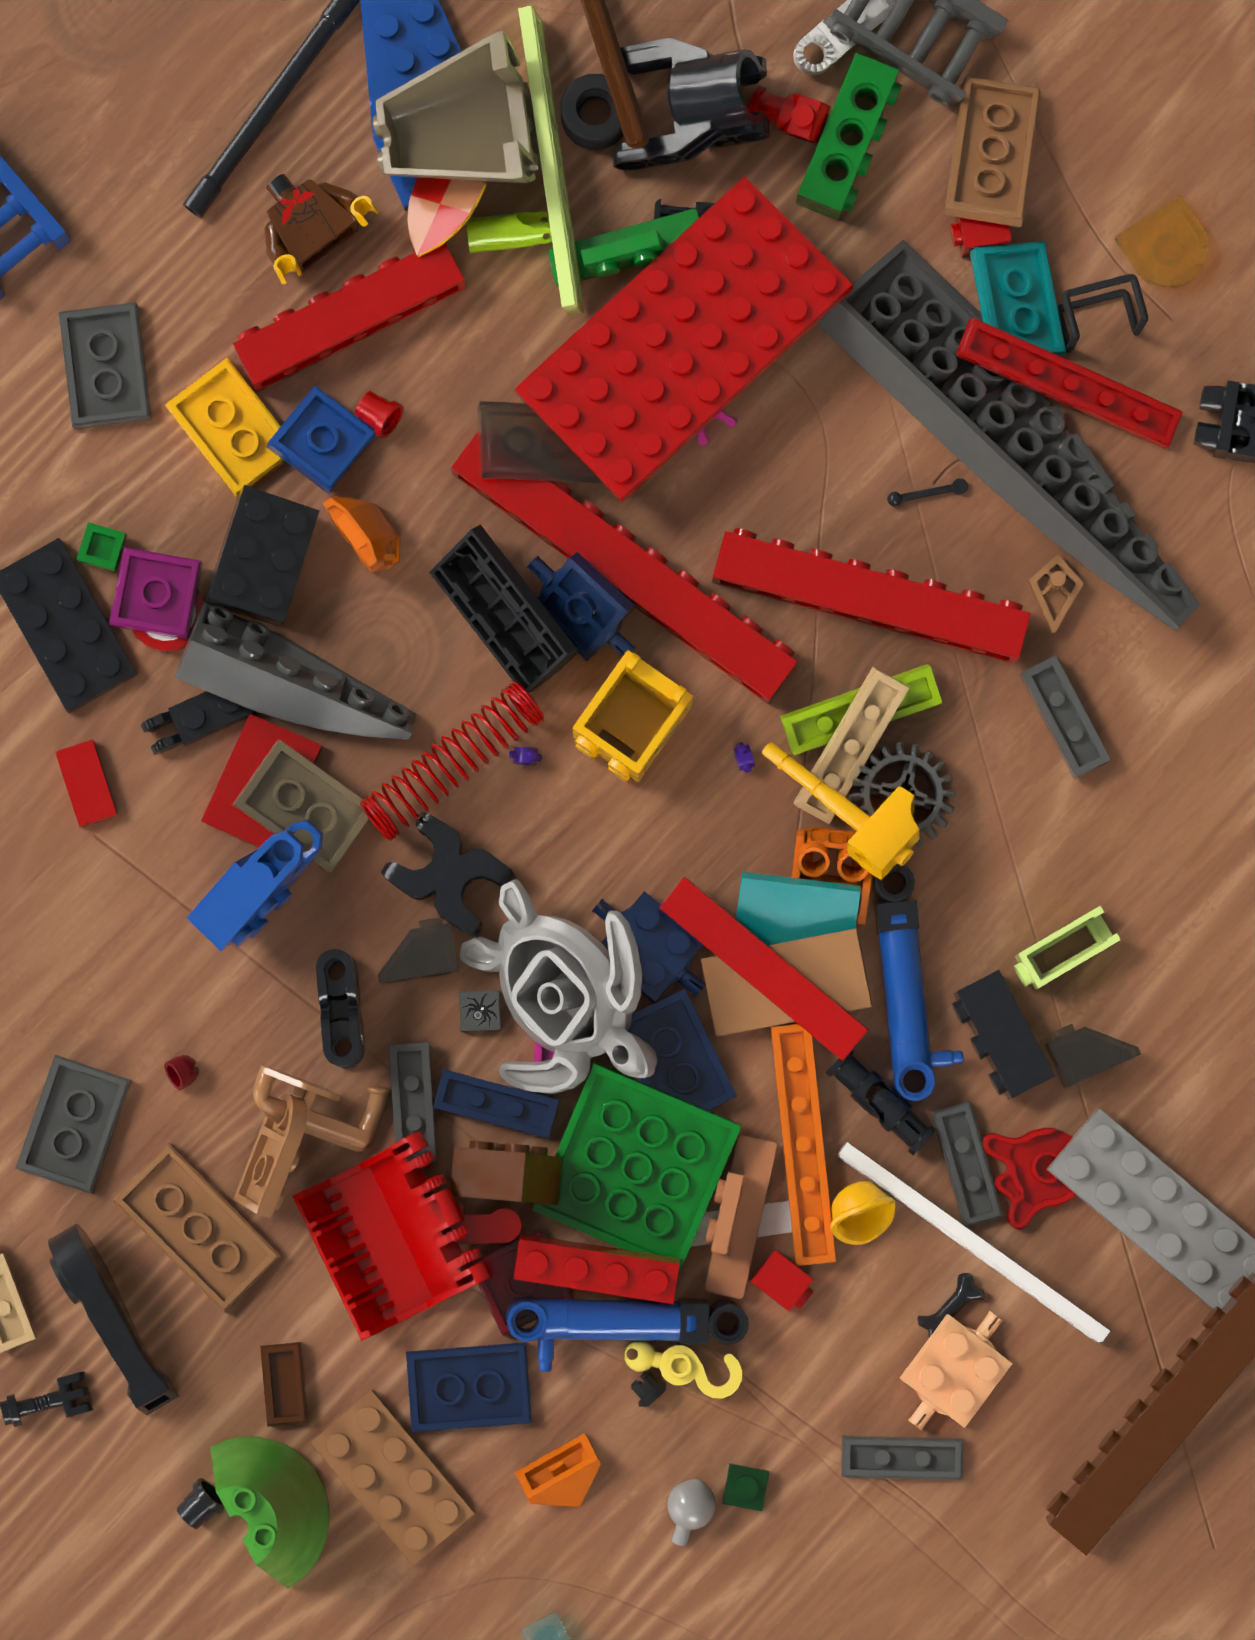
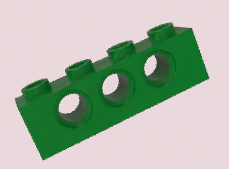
M855 53L798 191L797 205L837 221L840 220L843 210L851 212L859 190L853 188V185L858 175L865 177L873 158L872 154L867 153L872 139L880 141L888 121L882 118L883 112L887 104L894 107L900 93L902 84L896 82L899 69ZM867 96L875 102L876 106L871 110H862L856 105L855 100L859 97ZM852 131L860 136L861 142L850 146L845 144L840 136L845 132ZM837 166L846 172L847 177L841 181H833L827 176L826 171L831 167Z

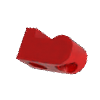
M457 1203L464 1220L451 1226V1229L453 1231L467 1224L471 1231L466 1237L458 1240V1244L507 1243L516 1239L521 1232V1219L511 1209L501 1208L491 1214H465L464 1203Z

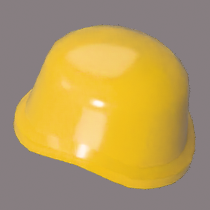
M858 1181L848 1185L838 1193L832 1203L833 1221L830 1228L833 1235L838 1240L851 1245H863L871 1242L886 1231L892 1223L895 1215V1200L871 1181Z

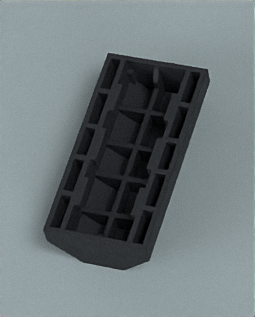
M481 524L471 529L429 572L510 678L518 682L528 693L534 691L559 672L577 655V648Z

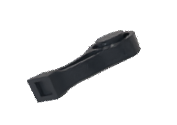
M75 1224L49 1239L48 1246L53 1256L50 1259V1264L59 1283L74 1304L81 1302L85 1308L88 1318L127 1380V1395L136 1409L147 1416L179 1397L168 1376L155 1365L145 1349L107 1266L86 1232L79 1224Z

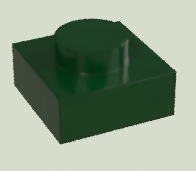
M729 1463L722 1504L762 1511L769 1470Z

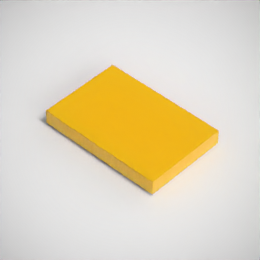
M228 358L224 359L165 404L169 412L236 498L244 485L249 487L255 486L285 463L283 459L267 448V443L281 426Z

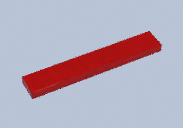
M974 317L969 319L955 356L1164 449L1169 448L1183 413L1179 409Z
M687 877L682 878L659 907L842 1061L846 1059L869 1031L866 1026Z

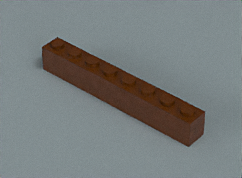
M1253 1272L1248 1278L1244 1275L1241 1276L1233 1284L1228 1292L1231 1298L1221 1309L1216 1306L1206 1316L1202 1323L1205 1329L1196 1340L1190 1337L1184 1342L1176 1354L1180 1359L1170 1370L1164 1368L1157 1374L1150 1384L1153 1391L1144 1401L1137 1399L1124 1415L1127 1421L1118 1432L1113 1429L1104 1437L1098 1446L1101 1452L1094 1461L1090 1463L1086 1460L1073 1475L1072 1479L1075 1483L1065 1494L1060 1491L1046 1508L1050 1512L1046 1516L1048 1524L1084 1555H1088L1255 1357V1274Z

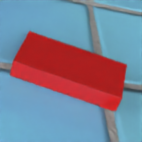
M92 739L56 751L55 754L79 827L82 828L118 816L94 740Z

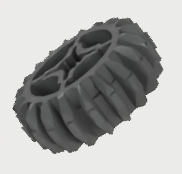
M902 742L896 744V755H891L887 745L881 746L880 753L883 759L879 760L875 754L871 753L868 762L872 768L869 769L865 765H860L859 774L865 778L864 780L853 779L852 787L860 789L861 792L850 794L848 800L852 803L861 802V807L858 808L871 817L875 811L870 802V794L877 795V798L886 801L892 794L891 792H894L898 786L902 787L907 778L905 788L914 795V809L921 810L923 808L931 810L929 817L917 825L919 827L920 839L915 845L920 847L924 844L922 832H925L933 840L938 834L932 824L934 823L941 828H945L948 824V821L939 814L940 812L952 814L954 811V806L943 803L944 799H951L956 796L955 790H943V785L952 782L953 777L952 775H945L939 778L937 773L945 767V763L940 761L934 767H931L928 764L934 755L931 750H928L923 759L916 757L919 751V745L917 744L912 745L909 755L904 754ZM894 765H904L900 779L892 784L882 782L880 784L872 781L883 769ZM915 769L922 772L929 780L933 789L934 799L927 797V794L921 793L916 789L914 785Z

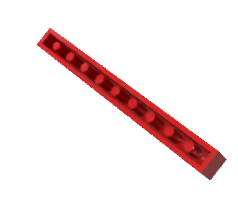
M478 430L451 466L452 475L567 559L578 552L635 605L634 607L766 704H769L797 665V661L792 658L795 652L790 647L777 639L771 643L760 635L763 629L753 620L746 616L742 620L738 619L729 612L730 604L720 596L712 593L708 597L697 589L699 582L683 570H680L677 574L665 565L668 560L658 551L651 547H648L645 551L633 541L636 537L628 529L620 524H616L613 528L602 520L604 513L588 501H585L583 505L570 496L573 491L557 478H553L550 482L538 472L541 468L533 460L525 455L518 459L507 451L509 444L493 432H490L487 436Z

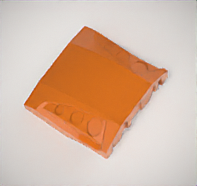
M338 496L330 497L323 502L331 521L347 542L349 541L353 547L352 549L370 573L382 569L388 570L400 561L401 536L378 505L351 497L341 498Z
M821 827L797 830L791 878L861 886L857 924L865 925L872 874L860 866L847 853V842L856 832Z

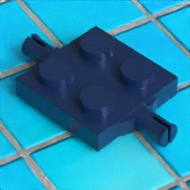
M576 552L567 560L562 568L557 569L555 572L539 556H536L530 562L527 568L544 583L538 599L577 648V653L586 661L592 658L606 644H609L622 657L627 650L631 653L636 647L619 633V630L621 629L622 621L635 605L583 556Z
M644 891L630 908L621 912L629 922L638 947L642 970L641 993L651 1002L655 1003L667 988L679 982L696 997L706 986V983L688 969L692 958L703 944L659 908L661 904ZM603 898L592 910L593 913L597 914L604 921L609 911H616ZM606 936L601 943L608 949Z

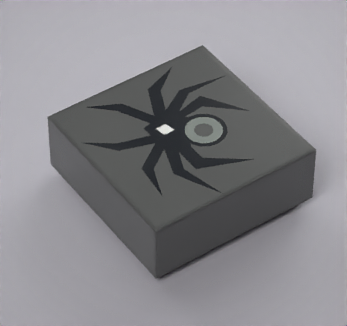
M499 990L459 992L461 1032L501 1030Z

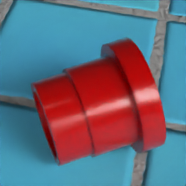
M368 391L359 401L355 415L374 428V433L377 436L386 438L400 422L404 406L397 401L390 402L384 397Z

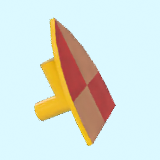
M417 177L409 200L407 222L409 237L418 257L439 248L453 237L463 225H466V222L471 218L473 211L480 201L487 185L486 183L472 180Z

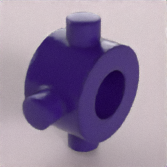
M740 742L736 745V748H733L739 771L744 770L746 773H749L755 767L753 755L749 744L744 745V743Z
M514 747V751L511 750L509 752V757L513 759V764L537 765V761L540 762L542 760V755L538 754V749L533 747Z

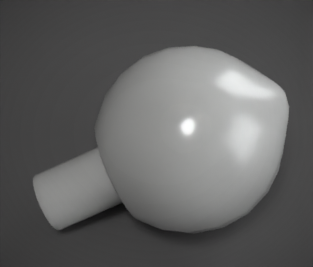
M701 1479L680 1482L671 1490L668 1496V1513L676 1524L671 1539L673 1543L686 1546L691 1530L705 1526L715 1513L714 1494Z

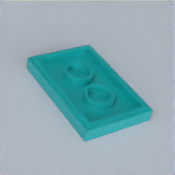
M1045 241L974 247L970 250L983 322L1060 357L1066 355L1067 352Z
M742 872L736 919L768 946L855 929L861 886Z

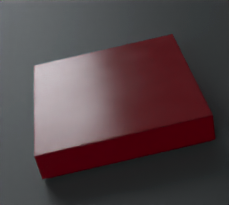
M541 1229L528 1234L544 1237ZM519 1239L468 1263L472 1267L485 1260L492 1274V1277L478 1283V1286L502 1336L510 1333L506 1321V1312L511 1302L518 1297L574 1299L570 1289L566 1287L513 1279ZM525 1309L517 1314L515 1322L519 1327H522L537 1320L538 1315L533 1310Z

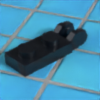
M205 691L168 708V712L149 718L141 724L144 733L154 732L174 722L179 734L162 738L151 746L153 754L159 755L182 744L187 746L248 718L249 714L255 715L257 712Z

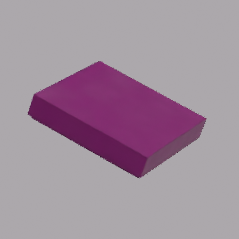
M124 547L109 621L110 626L188 640L203 562L201 560Z

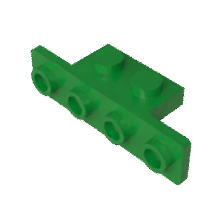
M691 209L575 241L580 281L595 277L612 276L619 273L620 270L635 266H648L700 218L698 211ZM550 248L548 256L554 283L559 287L554 250Z

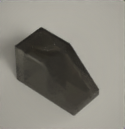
M442 918L419 921L420 928L409 931L378 973L379 983L384 985L459 973L452 924H443Z
M1073 1024L1050 1033L1053 1041L1044 1044L1064 1088L1141 1055L1137 1046L1087 1027L1075 1031Z

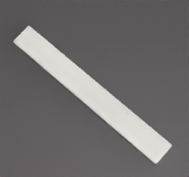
M846 1142L840 1149L838 1158L877 1184L884 1191L1093 1341L1098 1343L1104 1341L1110 1332L1109 1329L851 1144Z

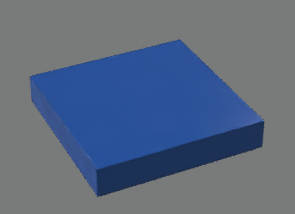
M314 386L269 440L267 448L326 493L330 494L374 440L376 434L370 426L317 386Z

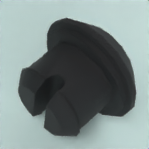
M644 1372L640 1376L644 1384H640L637 1380L631 1384V1389L641 1399L638 1402L639 1407H649L666 1391L665 1381L658 1383L650 1372Z

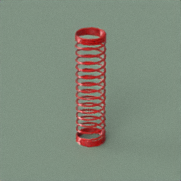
M512 681V684L509 683V686L501 689L500 695L502 700L497 697H491L492 708L488 705H482V716L478 713H472L471 720L473 724L462 720V731L452 728L451 735L453 740L442 736L441 743L443 748L437 744H432L431 750L434 756L428 752H422L421 758L423 763L412 759L413 771L402 767L401 773L404 780L399 776L392 775L391 781L394 788L389 784L382 783L381 788L384 796L379 792L372 791L371 796L367 795L363 801L360 800V805L365 814L387 840L392 841L393 838L396 839V836H399L400 833L394 822L379 805L376 796L381 798L395 812L407 828H409V823L397 810L385 787L405 804L416 820H419V815L407 802L395 779L414 795L426 812H429V807L416 793L405 771L423 786L436 804H439V799L426 785L415 763L433 778L446 796H449L448 790L431 770L425 755L442 769L456 788H459L458 782L439 759L435 747L450 759L465 780H469V776L453 758L445 740L450 742L462 754L475 772L479 773L477 765L459 744L455 732L460 734L471 745L486 765H489L488 759L472 741L464 724L468 725L480 736L494 756L499 757L496 748L481 732L474 716L490 728L505 749H509L505 739L490 723L484 708L499 719L505 730L515 741L519 740L514 730L501 717L494 700L509 712L524 733H528L526 725L507 703L504 692L530 724L538 726V724H541V721H544L541 709L518 682Z

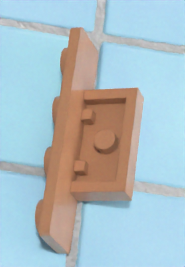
M740 1135L737 1140L731 1172H728L726 1180L719 1179L714 1202L721 1204L718 1220L710 1218L705 1242L712 1243V1257L705 1284L707 1292L742 1299L745 1295L777 1151V1144L775 1142Z

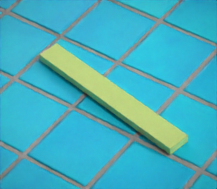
M532 6L518 8L561 305L571 317L584 314L585 308L543 24L537 11Z

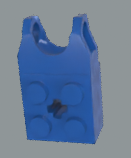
M304 820L292 824L284 832L272 835L257 850L234 862L187 916V919L220 951L232 944L239 947L249 937L254 938L268 924L269 921L265 917L274 909L276 911L279 910L293 895L289 888L320 852L323 832L310 820ZM298 829L307 830L312 835L313 846L309 851L304 852V843L294 836Z

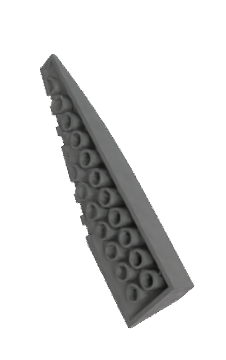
M902 240L853 283V290L820 319L818 325L960 461L1017 512L1112 587L1176 631L1200 606L1197 599L1170 563L1165 564L1157 554L1158 545L1151 535L1145 536L1134 522L1133 518L1136 514L1127 502L1121 503L1112 491L1115 487L1114 483L1079 434H1072L1064 421L1066 416L1059 406L1055 405L1052 407L1043 394L955 356L969 319L974 317L983 322L982 314L913 248Z

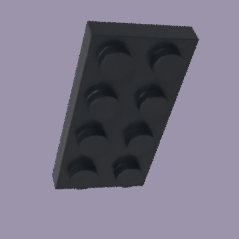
M60 538L0 570V594L68 713L137 676L131 662Z

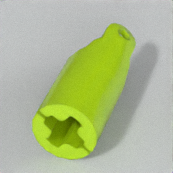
M547 211L469 218L466 222L469 253L530 247L552 242ZM542 217H546V218H547L546 221H541L540 219H541ZM546 233L550 234L547 238L543 237Z

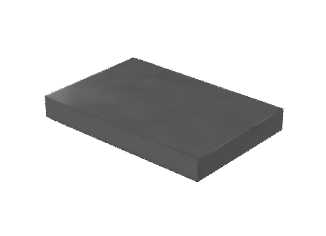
M134 302L59 312L72 427L80 429L151 420L138 304Z
M55 1055L15 1169L93 1194L132 1080Z

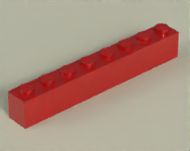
M735 528L733 533L727 531L724 533L712 583L1014 664L1019 659L1031 615L1029 612L1022 611L1023 605L1009 600H1000V604L984 601V594L972 590H962L961 594L947 591L946 584L935 580L925 579L923 584L908 580V574L897 570L886 569L885 574L870 570V564L856 559H848L846 564L832 560L833 555L823 550L810 549L809 553L794 550L795 544L781 539H772L771 543L756 539L757 534L744 529Z

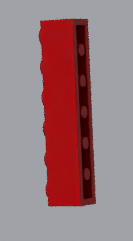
M446 243L420 257L416 255L413 248L414 253L401 260L399 257L390 258L378 266L379 271L367 277L364 274L356 275L343 283V289L332 294L328 291L319 293L308 301V306L296 312L294 309L285 310L273 318L274 323L262 329L259 326L251 327L238 335L239 340L232 344L256 392L278 383L465 290V280Z

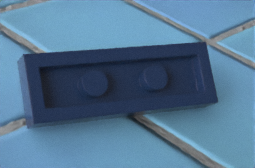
M443 1069L433 1108L549 1139L559 1100Z

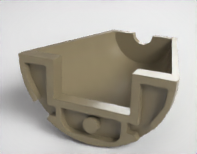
M503 30L493 33L375 100L377 115L373 116V127L377 137L384 139V147L377 154L378 165L383 175L507 183H528L536 179L535 173H531V171L539 169L540 154L531 94L527 81L523 82L522 76L514 68L520 66V60L511 41Z

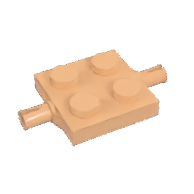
M989 1311L975 1330L963 1326L948 1314L944 1317L900 1376V1379L913 1388L920 1400H922V1403L911 1418L908 1419L909 1422L922 1431V1428L936 1411L940 1414L948 1415L964 1428L967 1426L1013 1364L998 1353L989 1341V1338L1003 1320Z

